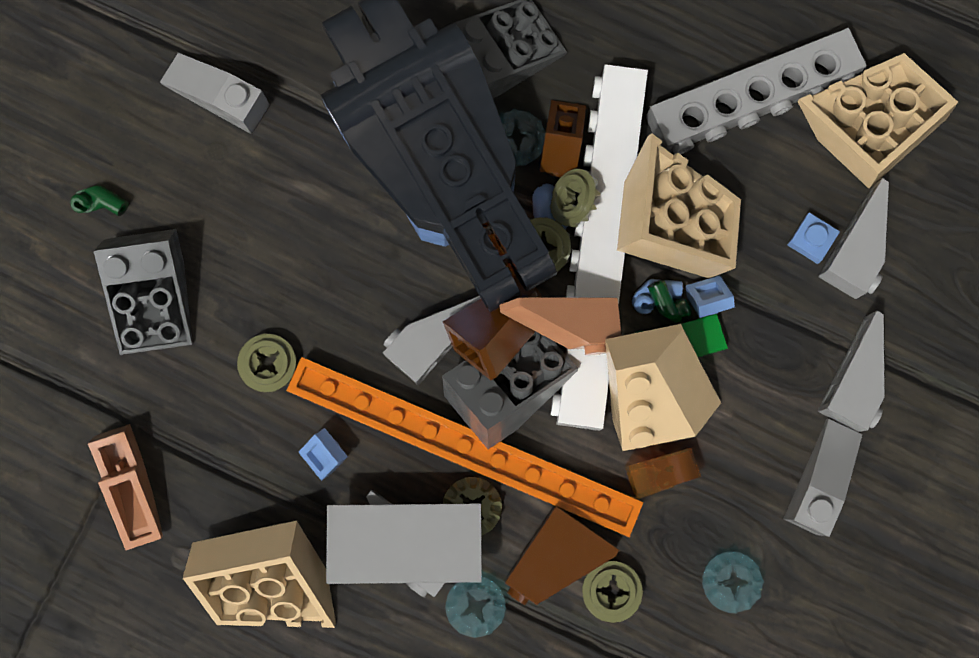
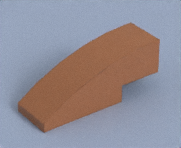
M130 424L94 436L88 443V446L101 475L98 483L125 550L162 539L163 534L153 492Z

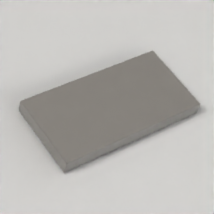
M481 504L327 505L326 584L482 582Z

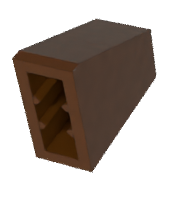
M517 277L514 278L521 294L517 298H542L541 293L536 287L526 291ZM482 299L477 300L443 321L454 351L490 381L502 372L536 332L500 313V307L489 312Z
M554 506L504 580L505 584L510 586L507 593L523 605H526L529 600L538 605L616 557L619 549Z

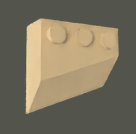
M903 53L864 70L861 75L845 82L841 80L834 83L822 92L804 96L798 100V104L817 140L870 189L949 117L958 101Z
M650 134L624 181L617 251L706 278L735 269L741 199L708 174L704 177L687 165L689 160L679 153L673 155L661 146L662 140L654 134Z
M678 324L605 339L612 420L622 451L696 436L719 407L721 401L682 325Z
M297 521L192 543L183 580L216 625L262 626L266 620L286 621L287 627H301L302 621H321L322 627L335 628L336 619L330 586L326 584V568Z

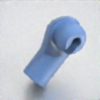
M543 184L534 191L532 196L534 218L548 217L555 220L550 209L553 185Z
M661 279L647 280L634 293L632 305L637 312L648 314L653 310L655 303L647 286ZM665 280L672 298L681 299L682 281Z

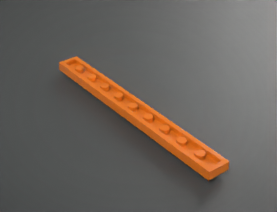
M301 357L286 390L627 537H630L644 503L503 442L497 443L488 450L470 428Z

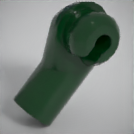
M101 185L80 190L70 199L71 208L77 213H89L106 208L115 215L121 216L129 205L127 200Z
M664 279L647 286L656 308L662 316L674 323L682 321V318L691 315L692 311L687 300L681 298L674 302Z

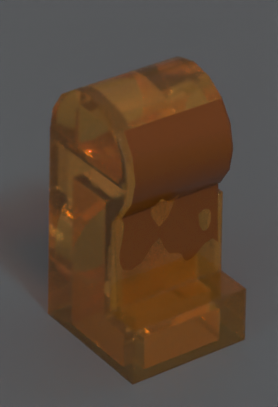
M692 448L625 466L636 499L701 477Z

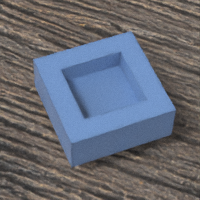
M808 213L787 245L818 264L823 260L840 231Z
M720 275L686 285L687 298L700 318L735 307L734 296Z
M325 428L316 433L299 451V454L321 481L332 474L348 457Z

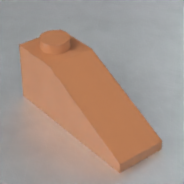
M517 298L500 304V313L568 349H585V355L606 354L605 339L622 336L618 298Z

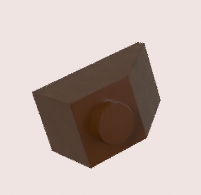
M551 100L540 172H547L552 176L562 177L568 171L577 169L583 138L586 105Z

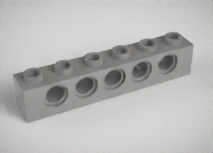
M847 28L650 106L646 119L652 133L662 140V147L670 153L673 152L674 155L676 153L683 154L694 148L693 143L706 139L707 142H713L727 134L726 130L738 125L740 129L748 128L760 121L759 117L768 113H772L773 116L781 115L789 111L793 107L792 104L798 102L800 98L828 89L830 85L841 80L845 82L854 78L867 65L850 29ZM815 64L824 66L828 71V75L819 73L815 68ZM782 77L791 78L795 82L796 88L787 87L783 83ZM749 90L759 91L763 95L764 100H754L750 96ZM716 104H727L731 109V114L719 112ZM693 116L697 119L699 126L694 128L687 126L682 117Z

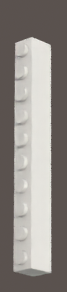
M604 65L602 77L595 76L592 98H599L597 111H590L588 132H594L593 145H586L583 166L590 167L589 172L591 176L598 180L596 189L601 195L594 200V205L597 209L590 210L589 221L580 222L578 227H575L574 236L580 237L579 250L572 249L569 271L576 272L574 286H567L566 298H618L619 304L625 256L624 252L617 251L624 181L637 158L648 70ZM566 348L565 354L578 367V371L561 387L560 394L553 395L551 415L557 416L556 425L600 431L603 429L609 384L607 355H585V349Z

